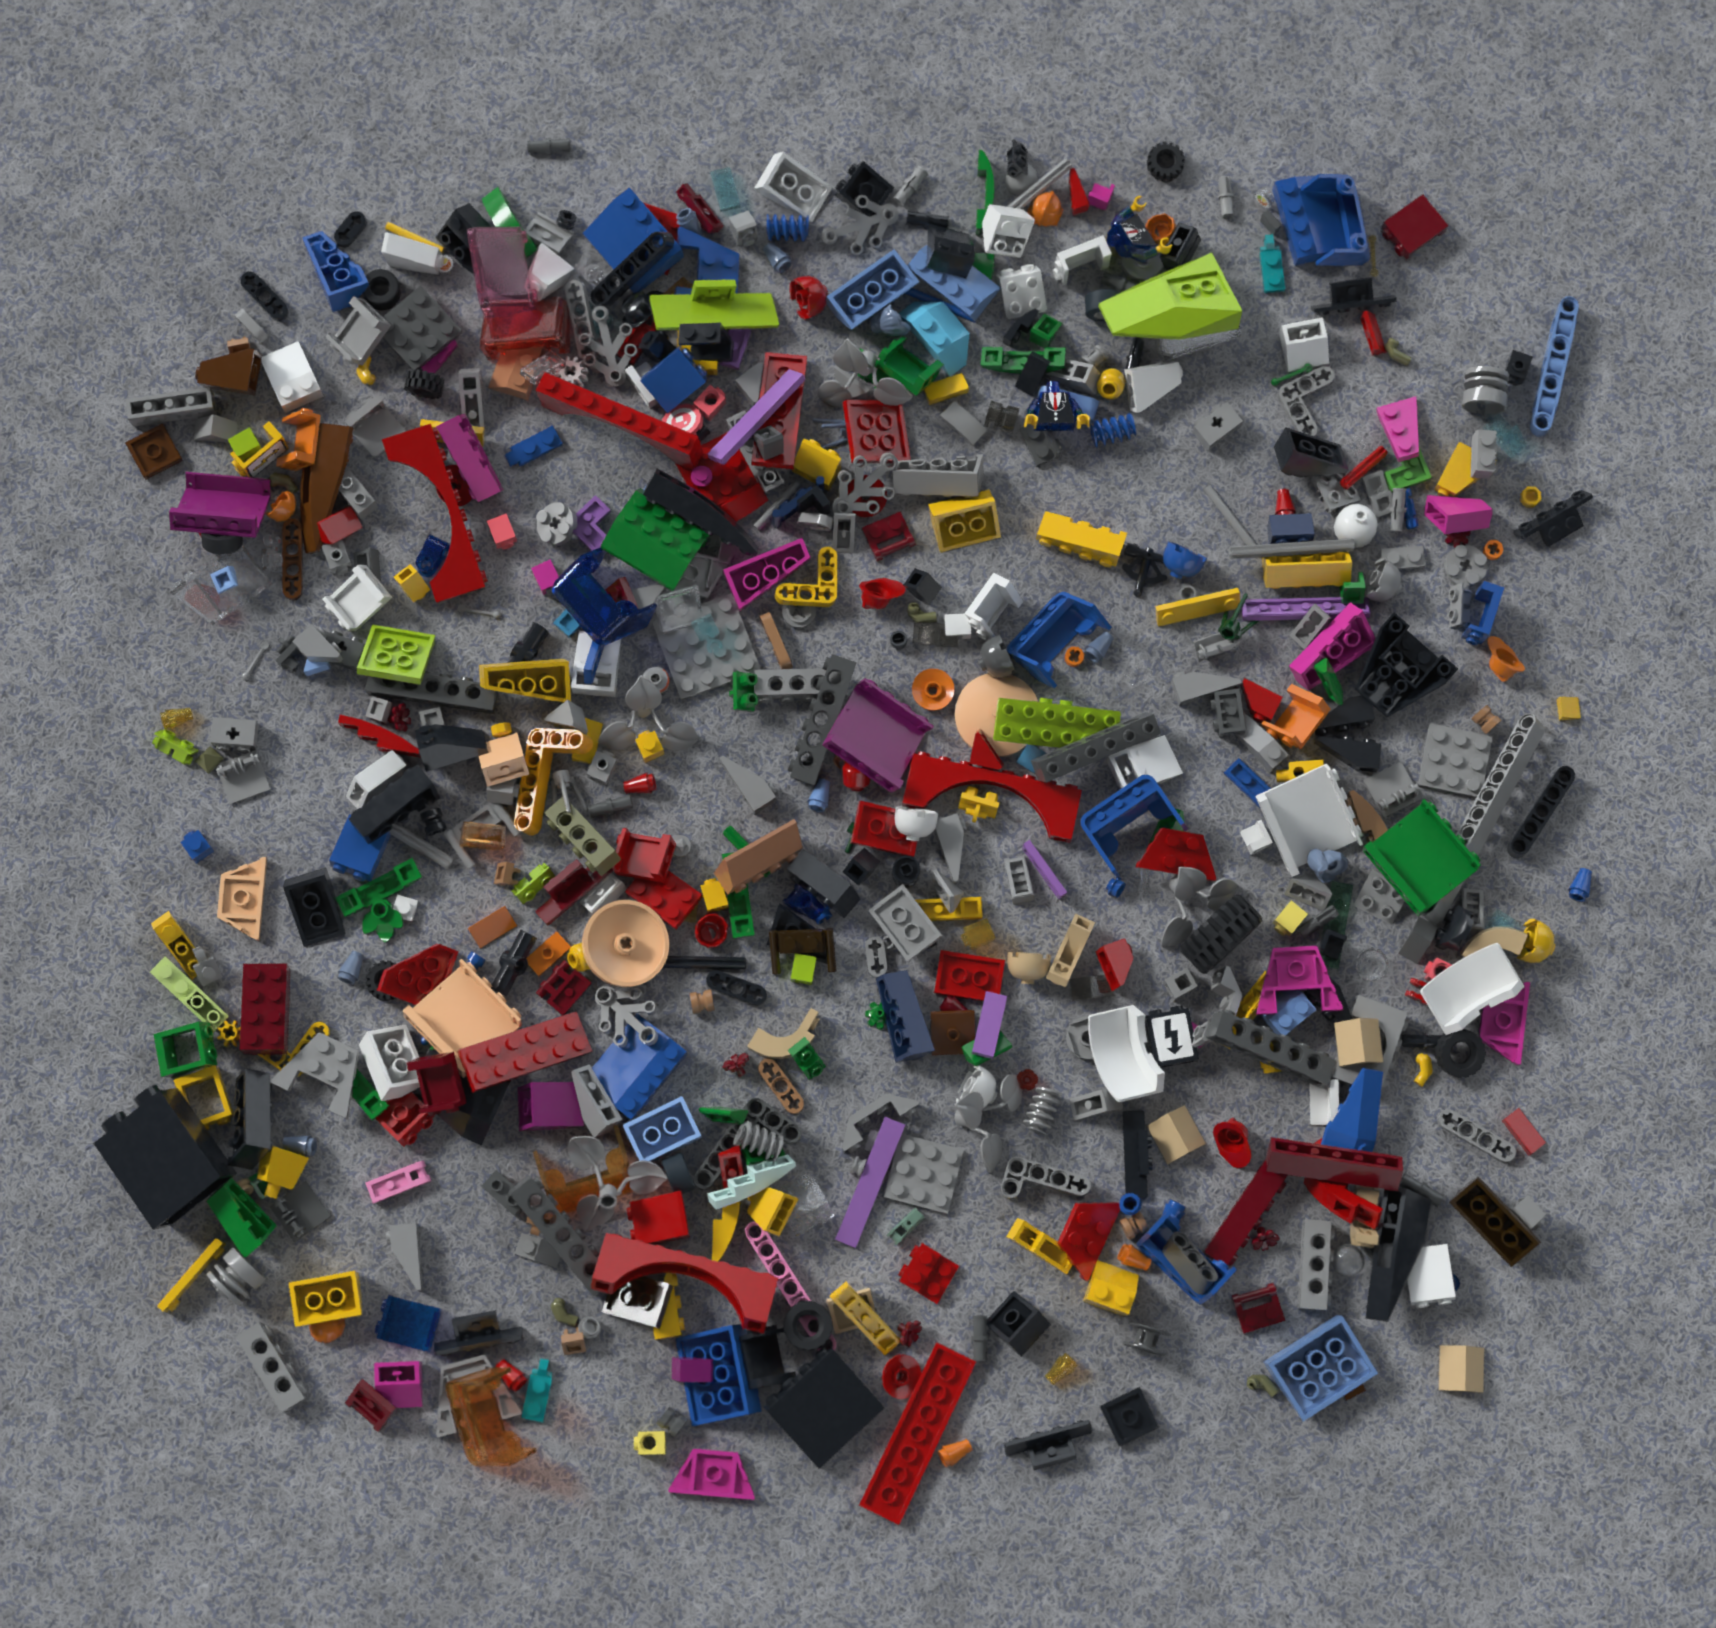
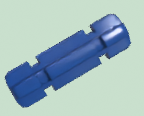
M1405 488L1407 489L1405 497L1407 512H1404V518L1407 519L1405 521L1406 528L1415 529L1419 524L1417 518H1415L1416 511L1413 499H1411L1412 493L1410 488Z

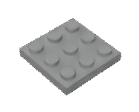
M1429 723L1417 785L1477 798L1485 782L1493 736Z
M902 1134L896 1148L884 1198L948 1214L964 1150Z

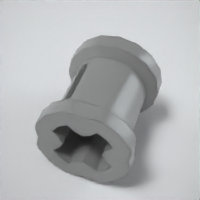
M1096 345L1087 357L1081 358V362L1093 364L1097 367L1103 361H1107L1109 356L1101 346Z

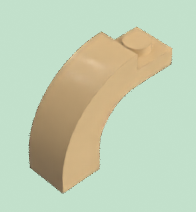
M1075 913L1046 979L1051 980L1056 985L1066 987L1095 922Z
M1491 927L1478 932L1470 938L1460 954L1467 957L1482 948L1499 943L1502 949L1520 955L1528 935L1525 932L1510 927Z
M810 1008L798 1030L786 1037H775L758 1028L747 1048L765 1058L785 1059L792 1057L788 1050L803 1037H806L810 1044L814 1040L815 1035L810 1033L809 1030L814 1031L820 1021L817 1018L818 1012Z
M1355 1185L1354 1194L1375 1205L1378 1204L1380 1192L1378 1188ZM1357 1220L1350 1224L1351 1245L1370 1248L1378 1245L1379 1236L1376 1229L1374 1230Z

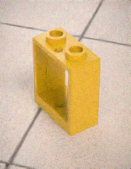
M216 1065L174 1079L176 1088L180 1090L188 1102L184 1088L214 1078L225 1111L200 1120L207 1130L210 1129L209 1125L217 1123L220 1126L231 1122L230 1118L234 1115L220 1069Z

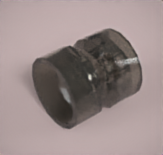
M991 401L984 427L991 429L1000 427L1002 432L1013 434L1020 408L1009 405L1004 408L1002 403Z

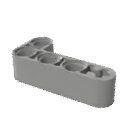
M1013 1157L1006 1166L1000 1192L1004 1198L1014 1199L1019 1195L1023 1181L1066 1194L1082 1197L1089 1192L1091 1184L1089 1179L1083 1175L1025 1158ZM1019 1162L1022 1165V1172H1012L1011 1164ZM1035 1168L1041 1169L1044 1174L1043 1178L1035 1179L1032 1176V1170ZM1054 1175H1062L1065 1183L1061 1186L1055 1185L1053 1182ZM1069 1177L1073 1178L1071 1182L1075 1184H1078L1079 1181H1083V1186H1085L1086 1189H1082L1081 1192L1077 1191V1187L1074 1185H1070V1189H1067L1066 1186L1069 1183ZM1007 1183H1012L1016 1186L1015 1194L1010 1195L1005 1192L1004 1187Z

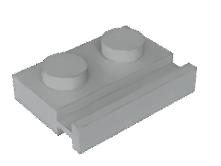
M540 212L537 213V216L533 218L524 230L534 244L539 246L543 243L558 256L574 235L573 230L562 229L556 224L555 220Z

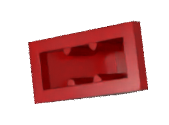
M977 730L969 764L999 770L1003 768L1004 763L982 730Z

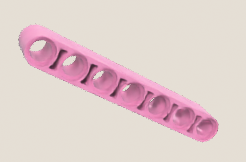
M755 1221L749 1223L745 1229L746 1237L767 1271L773 1276L778 1277L777 1287L789 1306L792 1307L801 1301H811L768 1232L764 1231ZM757 1226L761 1229L762 1233L758 1238H752L749 1235L751 1227ZM765 1245H770L773 1248V1254L769 1257L761 1254V1248ZM782 1264L785 1267L784 1274L780 1276L775 1275L772 1271L773 1266ZM789 1282L795 1283L797 1286V1291L792 1295L787 1294L784 1290L785 1285ZM804 1315L799 1319V1322L808 1336L812 1337L817 1332H811L808 1324L810 1321L817 1319L812 1315ZM831 1334L829 1340L832 1341V1349L835 1351L836 1341L833 1335Z

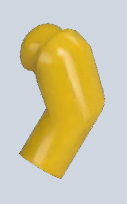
M368 357L363 366L358 365L357 375L363 384L373 385L376 381L375 375L371 374L368 369L372 360L371 357Z
M1420 1053L1415 1059L1417 1064L1420 1065V1072L1413 1081L1420 1087H1423L1431 1076L1433 1068L1430 1056Z

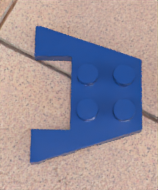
M679 227L677 230V243L680 247L698 250L697 280H735L737 285L735 294H738L739 253L688 229ZM676 286L674 295L691 294L692 288Z

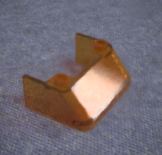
M615 1125L613 1127L619 1147L607 1153L606 1165L608 1170L601 1171L600 1174L604 1185L611 1184L618 1189L624 1179L629 1177L627 1169L631 1164L618 1125ZM533 1151L546 1195L551 1194L557 1201L558 1205L555 1207L560 1213L565 1211L568 1214L577 1211L579 1200L587 1195L599 1197L600 1189L596 1173L565 1183L564 1176L559 1170L550 1169L545 1171L539 1152ZM627 1182L621 1191V1195L617 1196V1198L633 1192L629 1182Z
M511 1367L487 1368L455 1378L446 1383L445 1390L466 1457L474 1466H511L537 1452L536 1448L521 1447L520 1437L513 1431L505 1430L493 1390L500 1387L502 1376L512 1372Z

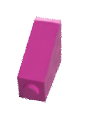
M1429 495L1426 499L1424 515L1444 534L1489 528L1493 509L1482 499Z

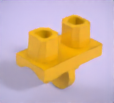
M968 786L965 792L961 794L958 808L966 810L965 814L972 815V822L976 823L977 817L983 819L991 817L995 819L999 802H997L998 795L993 792H987L986 797L981 798L977 796V788Z

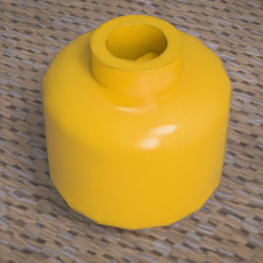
M1107 369L1101 373L1097 382V390L1103 398L1115 399L1122 394L1126 384L1123 373L1117 369Z
M582 942L573 945L567 955L569 965L579 972L590 970L583 955Z

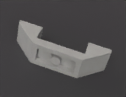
M745 410L726 419L730 430L746 414ZM751 436L740 448V451L756 481L759 482L766 493L784 484V481L777 468L751 465L754 439Z
M1226 965L1214 972L1211 978L1213 983L1210 990L1224 997L1220 1003L1221 1011L1223 1009L1230 1010L1236 1016L1242 999V993L1231 968ZM1210 1021L1195 1028L1193 1032V1047L1196 1048L1213 1042V1040L1206 1038Z
M884 1094L854 1113L848 1119L842 1146L843 1152L849 1151L851 1154L862 1147L860 1143L863 1139L855 1125L863 1126L870 1121L869 1116L875 1112L880 1115L888 1110L889 1107L887 1105L890 1103L899 1118L903 1115L905 1118H908L917 1112L915 1108L918 1107V1102L913 1099Z

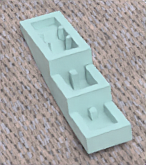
M789 1155L778 1157L775 1162H773V1159L748 1165V1174L728 1179V1188L708 1193V1200L715 1209L737 1203L778 1181L796 1167L795 1161Z

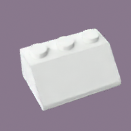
M407 1025L367 1031L359 1043V1047L381 1101L403 1097L419 1088L416 1070L408 1071L406 1062L419 1057Z

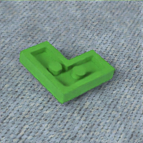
M1420 448L1418 457L1402 461L1401 467L1384 473L1391 493H1393V488H1409L1429 481L1432 478Z

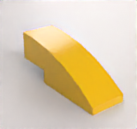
M741 1201L722 1207V1220L713 1219V1261L719 1262L732 1241L737 1227Z
M1019 1218L1016 1219L1006 1237L1061 1272L1068 1274L1072 1264L1067 1259V1254L1057 1244V1241Z

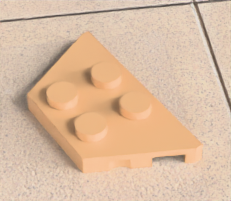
M266 857L259 858L260 860L242 865L236 870L221 874L217 918L256 941H260L267 870Z

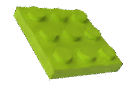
M372 624L357 666V674L421 685L435 643V635Z

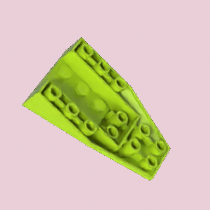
M1212 253L1154 276L1100 302L1098 305L1112 335L1124 337L1181 340L1239 329L1242 309Z

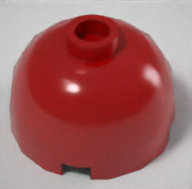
M802 276L793 279L794 281L790 282L789 288L791 300L796 299L801 309L796 310L800 318L807 319L820 314L827 303L828 290L826 286L812 276Z

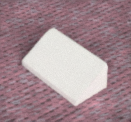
M611 873L590 890L580 903L593 915L604 905L616 901L626 891L627 887Z

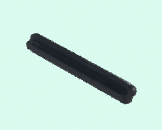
M668 956L663 968L746 969V958Z

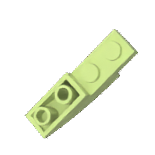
M166 956L150 971L156 979L202 1022H210L213 1032L229 1017Z

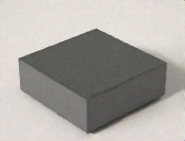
M1269 210L1262 214L1260 222L1274 236L1279 232L1281 223Z

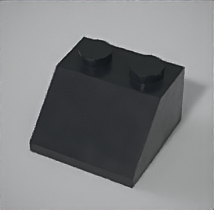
M1015 1291L986 1320L987 1327L1020 1357L1029 1350L1051 1325L1038 1309Z

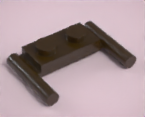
M833 928L769 931L772 974L781 973L779 952L780 954L826 951L828 972L837 971Z

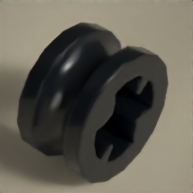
M561 210L556 224L562 229L571 230L574 228L577 217L571 211Z

